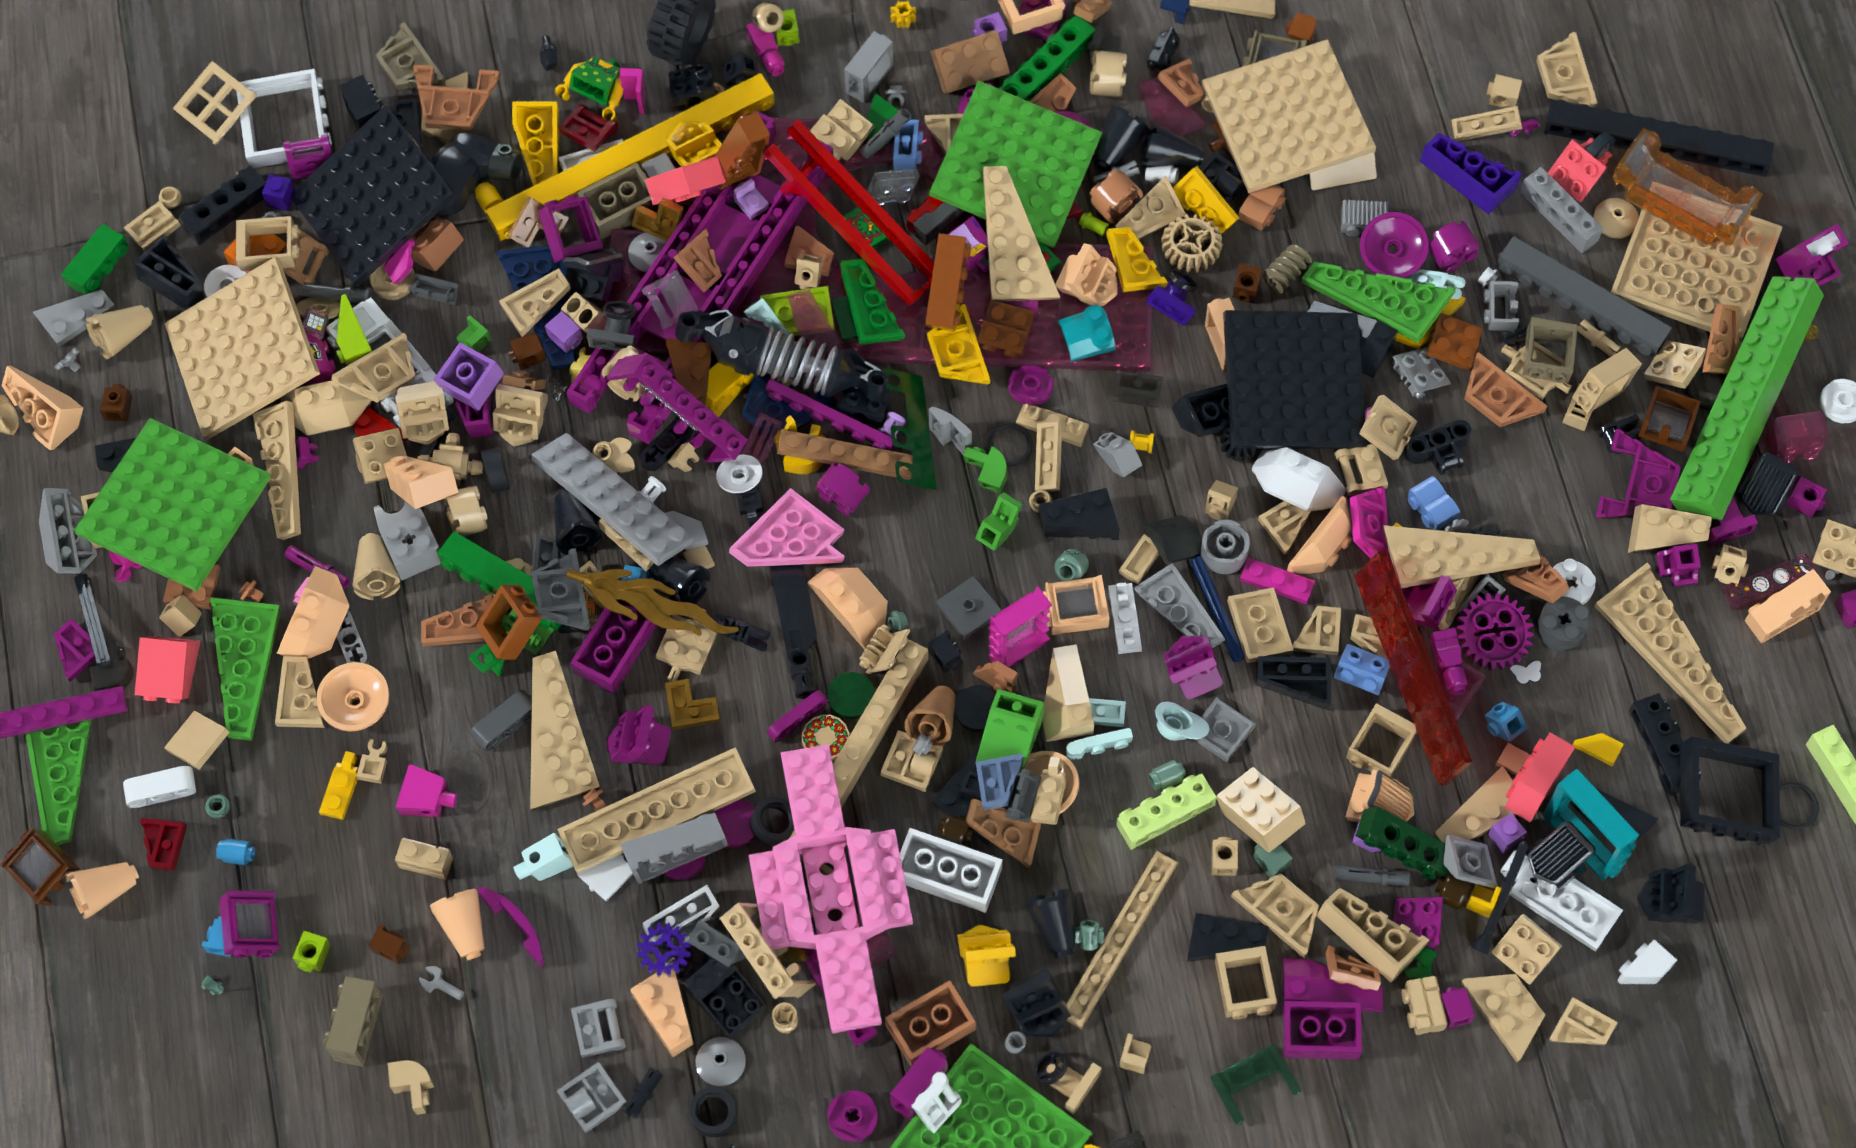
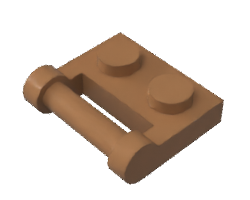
M299 229V238H296V244L299 248V258H296V267L283 268V271L302 285L303 283L315 284L316 275L324 257L329 254V250L325 244L319 243ZM313 250L316 252V255L307 275L302 272Z

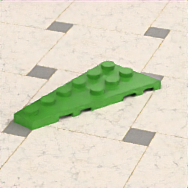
M1313 262L1302 277L1303 284L1368 318L1378 320L1398 330L1399 334L1417 343L1420 342L1455 294L1454 287L1447 286L1446 289L1436 287L1432 283L1426 282L1425 285L1414 283L1411 279L1378 273L1376 275L1365 274L1362 270L1349 271L1342 269L1341 266Z
M210 597L216 636L218 668L221 678V693L224 703L225 727L229 731L227 736L228 738L252 741L281 607L274 604Z

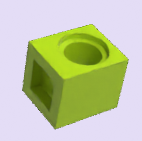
M794 9L782 11L784 17L783 24L775 31L778 46H791L799 43L798 26Z
M303 931L293 959L300 970L309 973L312 970L320 972L331 944L326 937ZM309 950H317L313 957L306 958V953Z

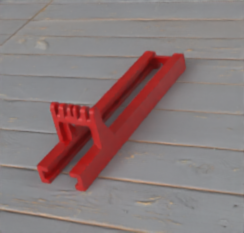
M798 119L786 132L811 157L803 167L798 169L774 143L763 153L788 180L780 188V191L784 195L790 192L804 196L909 307L931 286L934 261ZM816 166H820L919 270L928 282L921 289L914 291L805 176Z

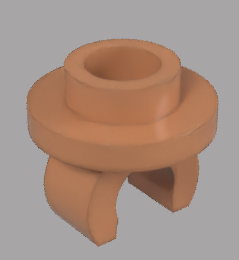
M253 580L251 584L247 581L239 591L242 595L240 600L244 601L248 597L252 602L259 603L264 594L254 588L257 584L256 581Z
M593 788L583 797L586 801L582 805L585 807L590 803L595 811L605 808L607 805L598 796L603 790L596 791Z

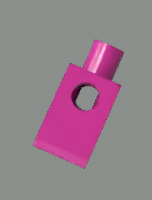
M409 764L396 808L400 815L438 817L442 805L455 808L458 794L447 792L448 785L443 777Z

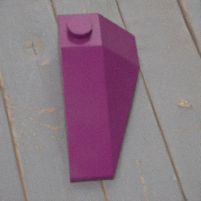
M1283 958L1282 1008L1285 1001L1361 1003V1011L1383 1012L1382 986H1379L1377 991L1373 989L1365 990L1353 984L1337 983L1330 979L1328 967L1309 959Z

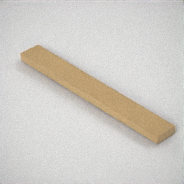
M1159 851L1155 852L1104 939V943L1101 944L1067 1002V1007L1071 1014L1067 1022L1080 1029L1083 1028L1176 869L1177 861Z

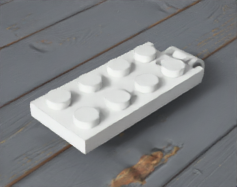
M1513 851L1500 870L1504 877L1508 873L1516 851ZM1526 855L1515 880L1516 883L1510 892V896L1595 952L1623 911L1576 879H1573L1567 886L1558 889L1555 884H1550L1535 877ZM1530 879H1534L1536 883H1532Z

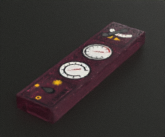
M1806 553L1739 580L1738 584L1732 583L1724 586L1722 592L1732 610H1735L1783 590L1813 569L1817 574L1818 571Z

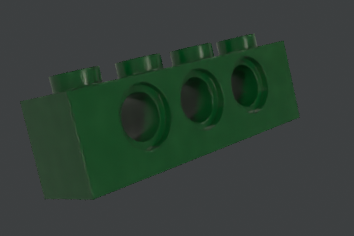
M1378 806L1363 810L1355 836L1363 840L1365 845L1382 850L1385 856L1402 861L1405 867L1422 872V876L1434 880L1438 877L1447 876L1449 870L1443 864L1445 843Z

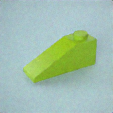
M346 294L341 295L337 343L340 350H337L336 353L341 364L346 362L348 366L369 354L372 350Z

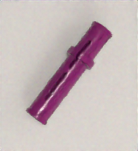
M290 545L284 555L286 559L293 561L311 573L314 567L317 566L336 574L343 591L348 587L350 578L334 570V566L330 564L325 565L294 545ZM301 559H304V560L308 561L309 563L313 564V566L310 565V564H308V563H306L305 561H303V560H301Z

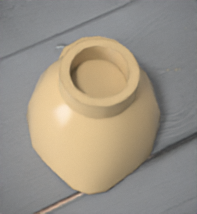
M0 395V432L14 435L19 427L18 414L6 396Z

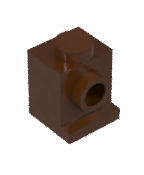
M112 384L111 388H104L102 405L99 408L104 420L128 421L132 396L125 386Z
M382 924L379 925L368 945L373 953L397 964L400 963L402 958H406L411 947L403 940L404 936L392 930L389 933Z

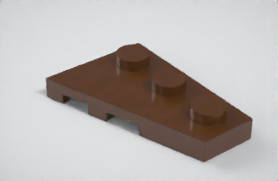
M666 338L665 343L669 351L670 363L676 381L706 406L712 349L704 342L691 341L686 343L678 339Z

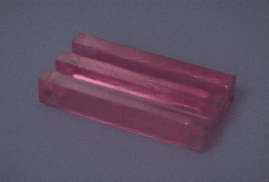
M760 412L742 455L752 456L761 464H764L774 443V436L780 429L782 421ZM765 419L767 420V422L759 438V441L755 447V450L753 454H751L749 452L758 434L761 424ZM773 423L775 425L771 431L765 448L761 454V457H758V454L761 450L767 433L771 427V424Z

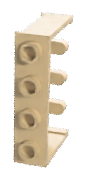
M737 903L720 917L721 921L774 999L778 997H796L798 999L816 984L815 981H793L792 978L801 971V965L793 963L785 969L778 958L787 952L788 947L772 950L763 938L762 928L757 929L751 918L759 913L757 904Z

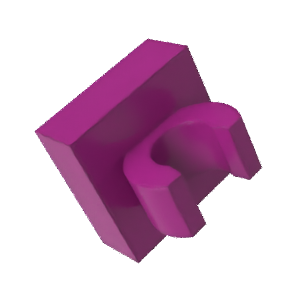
M299 437L296 441L297 468L303 469L307 463H316L319 459V456L310 454V452H315L318 447L316 444H309L308 437Z

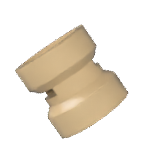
M780 1003L774 1008L772 1018L775 1028L781 1033L794 1031L798 1025L795 1007L789 1003Z

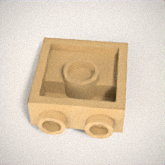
M840 99L827 116L825 114L822 115L810 132L820 142L833 147V154L837 160L842 157L848 162L875 126Z

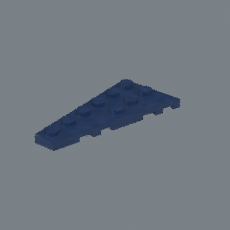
M549 245L496 251L515 292L557 269L561 271L568 281L567 268L562 267L563 261L554 263ZM569 292L532 327L553 370L570 368L575 361L574 349L569 350L567 353L564 352L548 337L545 325L562 311L561 308L569 300Z

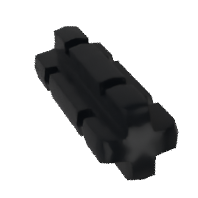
M1528 326L1516 329L1514 333L1512 331L1505 333L1502 337L1504 344L1512 346L1515 345V342L1526 341Z

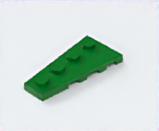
M864 260L841 261L839 266L859 344L904 340L905 334L902 329H899L893 312L889 311L883 294L879 293L875 285L876 281Z

